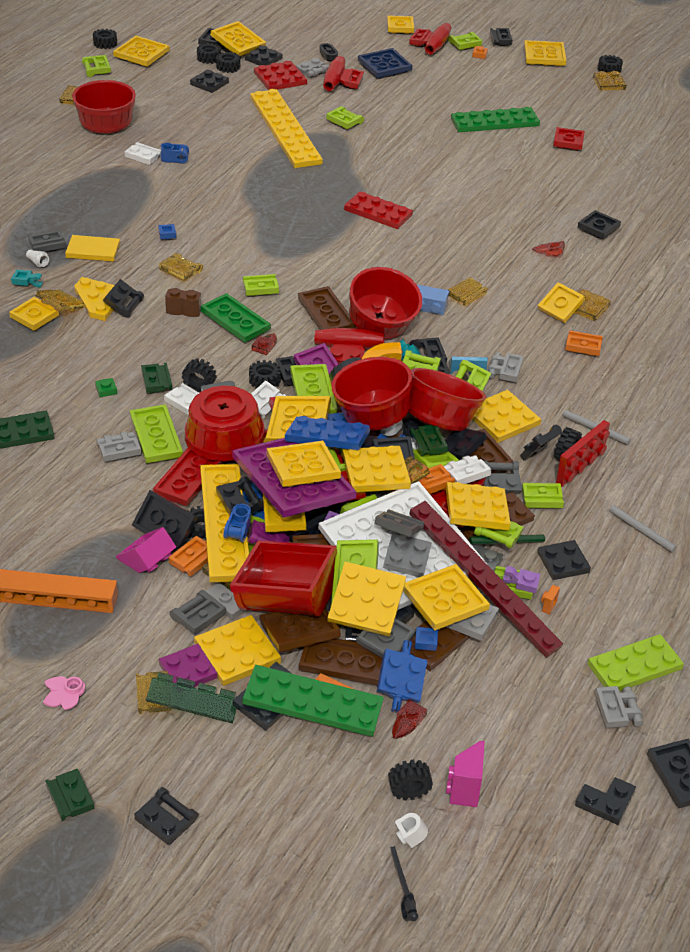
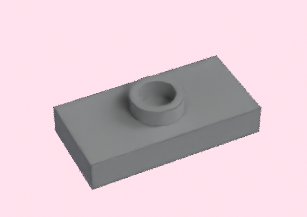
M220 582L206 591L226 607L225 615L231 620L246 611L237 606L233 593Z

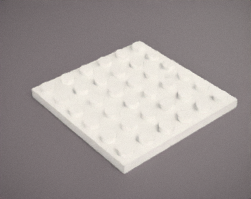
M419 481L411 484L410 489H400L320 522L318 529L332 546H337V540L378 539L377 569L406 576V582L419 577L383 568L392 532L399 533L383 530L381 526L374 524L375 517L384 511L387 512L388 509L411 517L409 515L410 509L426 500L479 555L455 524H450L449 517ZM424 529L419 530L418 533L412 536L413 538L432 542L424 575L456 564ZM404 592L402 593L398 610L412 604Z

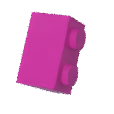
M164 527L143 534L115 557L138 573L146 570L151 572L158 567L157 562L160 560L164 561L172 555L171 551L176 548V545Z
M479 741L455 756L454 766L449 765L446 794H450L449 804L478 807L485 741Z

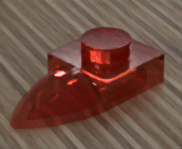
M564 241L545 243L533 247L532 250L546 253L547 256H558L563 253L565 243Z
M272 333L264 337L259 336L251 345V351L268 355L276 345V334Z
M409 699L397 713V718L392 728L393 738H402L412 733L426 717L428 709Z

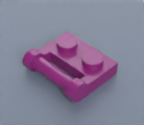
M253 520L250 525L247 542L251 544L256 543L258 540L289 542V536L282 531L266 532L264 522Z

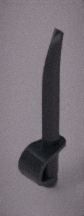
M393 846L390 849L404 893L401 902L402 917L406 922H415L418 920L413 893L409 892L396 847Z

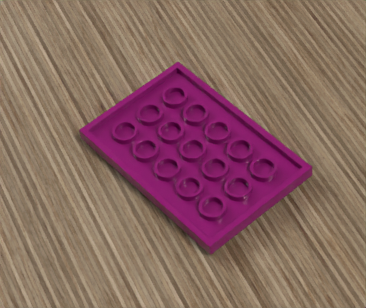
M285 438L232 451L235 461L283 518L356 498V490L342 475L341 478L331 481L298 484L291 487H283L267 457V448L302 443L285 441Z

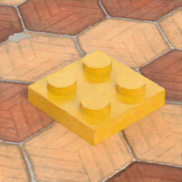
M387 16L388 32L393 34L398 32L405 34L414 33L413 16Z
M558 282L537 306L544 313L566 323L585 301V297Z
M33 297L11 310L9 315L10 318L35 331L59 316V310Z

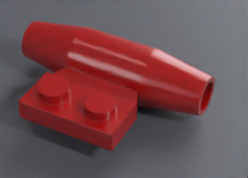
M443 23L434 32L429 29H417L409 39V44L414 46L426 44L425 52L431 55L441 49L449 38L452 27L449 23Z
M337 56L330 63L324 75L323 87L327 91H332L341 82L345 84L344 86H348L351 89H358L364 71L353 68L345 69V58Z
M355 328L315 330L314 335L315 344L325 343L327 347H331L330 352L338 364L350 358L359 357L362 359L365 349L383 344L385 340L384 333Z

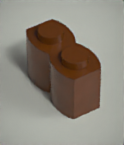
M178 288L167 290L165 295L167 314L188 317L200 316V292L195 290L183 291Z

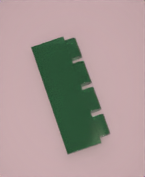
M158 672L157 678L152 677L146 697L147 702L233 724L236 708L232 703L236 692L221 688L220 693L215 694L217 687L200 682L198 689L194 688L195 681L178 677L177 682L173 683V675Z

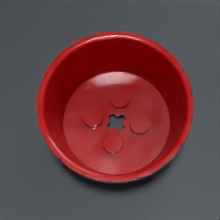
M114 80L91 81L77 87L72 94L79 121L89 131L96 133L118 132L128 127L132 121L136 94L135 90L128 84Z
M388 267L367 268L358 273L351 282L349 313L357 329L384 333L385 340L396 338L403 334L410 323L417 317L422 307V294L417 284L409 276L398 270ZM375 313H377V314L381 313L383 319H382V318L377 319Z
M364 358L345 366L335 375L331 385L332 392L343 412L344 418L349 423L359 422L364 425H370V430H380L397 424L407 415L411 404L412 373L404 362L395 358Z
M414 368L411 370L412 388L409 412L423 423L438 426L442 430L462 431L470 426L472 419L480 407L483 406L486 395L482 390L463 379L427 368Z
M215 386L201 391L191 401L184 437L188 448L198 456L215 461L235 460L232 455L233 450L264 442V422L261 418L257 401L248 391L235 386Z

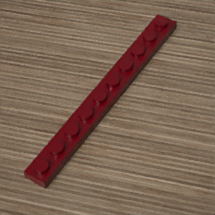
M426 500L410 509L409 515L424 522L423 529L546 658L562 647L563 643Z

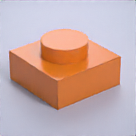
M475 46L472 57L485 59L488 48Z
M552 585L548 592H544L541 599L543 603L542 612L550 615L558 601L560 587Z

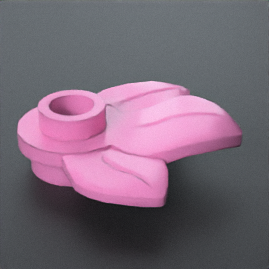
M62 676L46 680L44 683L51 692L46 696L43 704L49 707L61 705L64 710L73 708L78 703L79 696L85 692L84 682L78 677L67 679Z

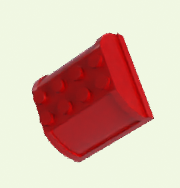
M258 540L230 584V589L233 592L237 606L242 610L321 616L333 593L337 546Z

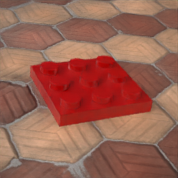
M292 61L254 67V74L268 90H279L307 84V78Z

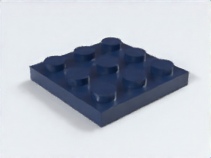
M393 48L358 55V61L377 78L397 73H406L412 70L413 67L410 62Z

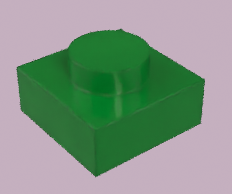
M113 378L95 381V387L100 398L117 394V387Z

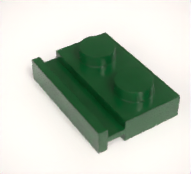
M167 362L164 365H159V363L141 365L146 393L160 392L167 388L172 390Z
M420 426L416 430L410 428V435L421 457L427 453L434 455L448 452V445L438 426Z
M78 768L55 776L56 779L45 780L46 787L61 821H64L66 817H75L95 809L94 802Z

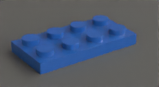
M299 416L295 418L286 431L285 441L296 443L324 441L328 447L359 450L370 432V425H364L359 422L347 423L342 420L330 421L324 418L314 419L307 416Z

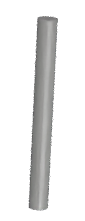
M565 410L563 413V417L590 429L598 425L568 410ZM609 429L610 438L629 445L631 438Z
M615 505L610 508L609 511L638 531L670 552L675 551L677 546Z

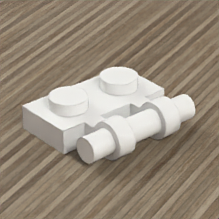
M476 455L471 457L465 456L460 461H451L444 466L451 474V477L455 478V482L462 484L491 475V468L482 459L478 460Z

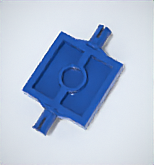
M408 640L403 641L402 652L385 649L376 692L387 694L393 698L391 711H395V713L400 712L402 701L414 703L421 701L427 660L410 654L412 642H408Z

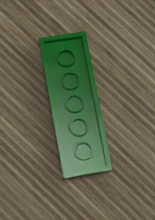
M532 107L451 113V120L458 133L540 126V120Z
M255 664L243 696L242 704L373 737L384 697Z

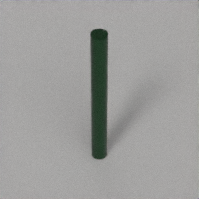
M521 535L516 543L545 542V535ZM485 536L469 537L471 545L503 544Z

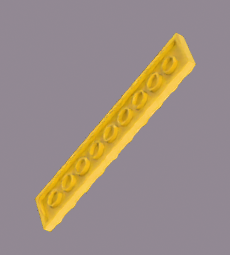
M277 89L250 93L251 100L294 168L323 163L322 157Z

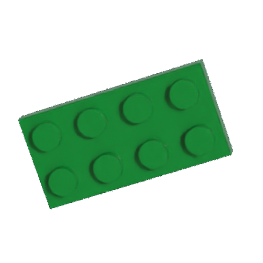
M227 293L201 305L202 313L243 342H247L271 329V323Z

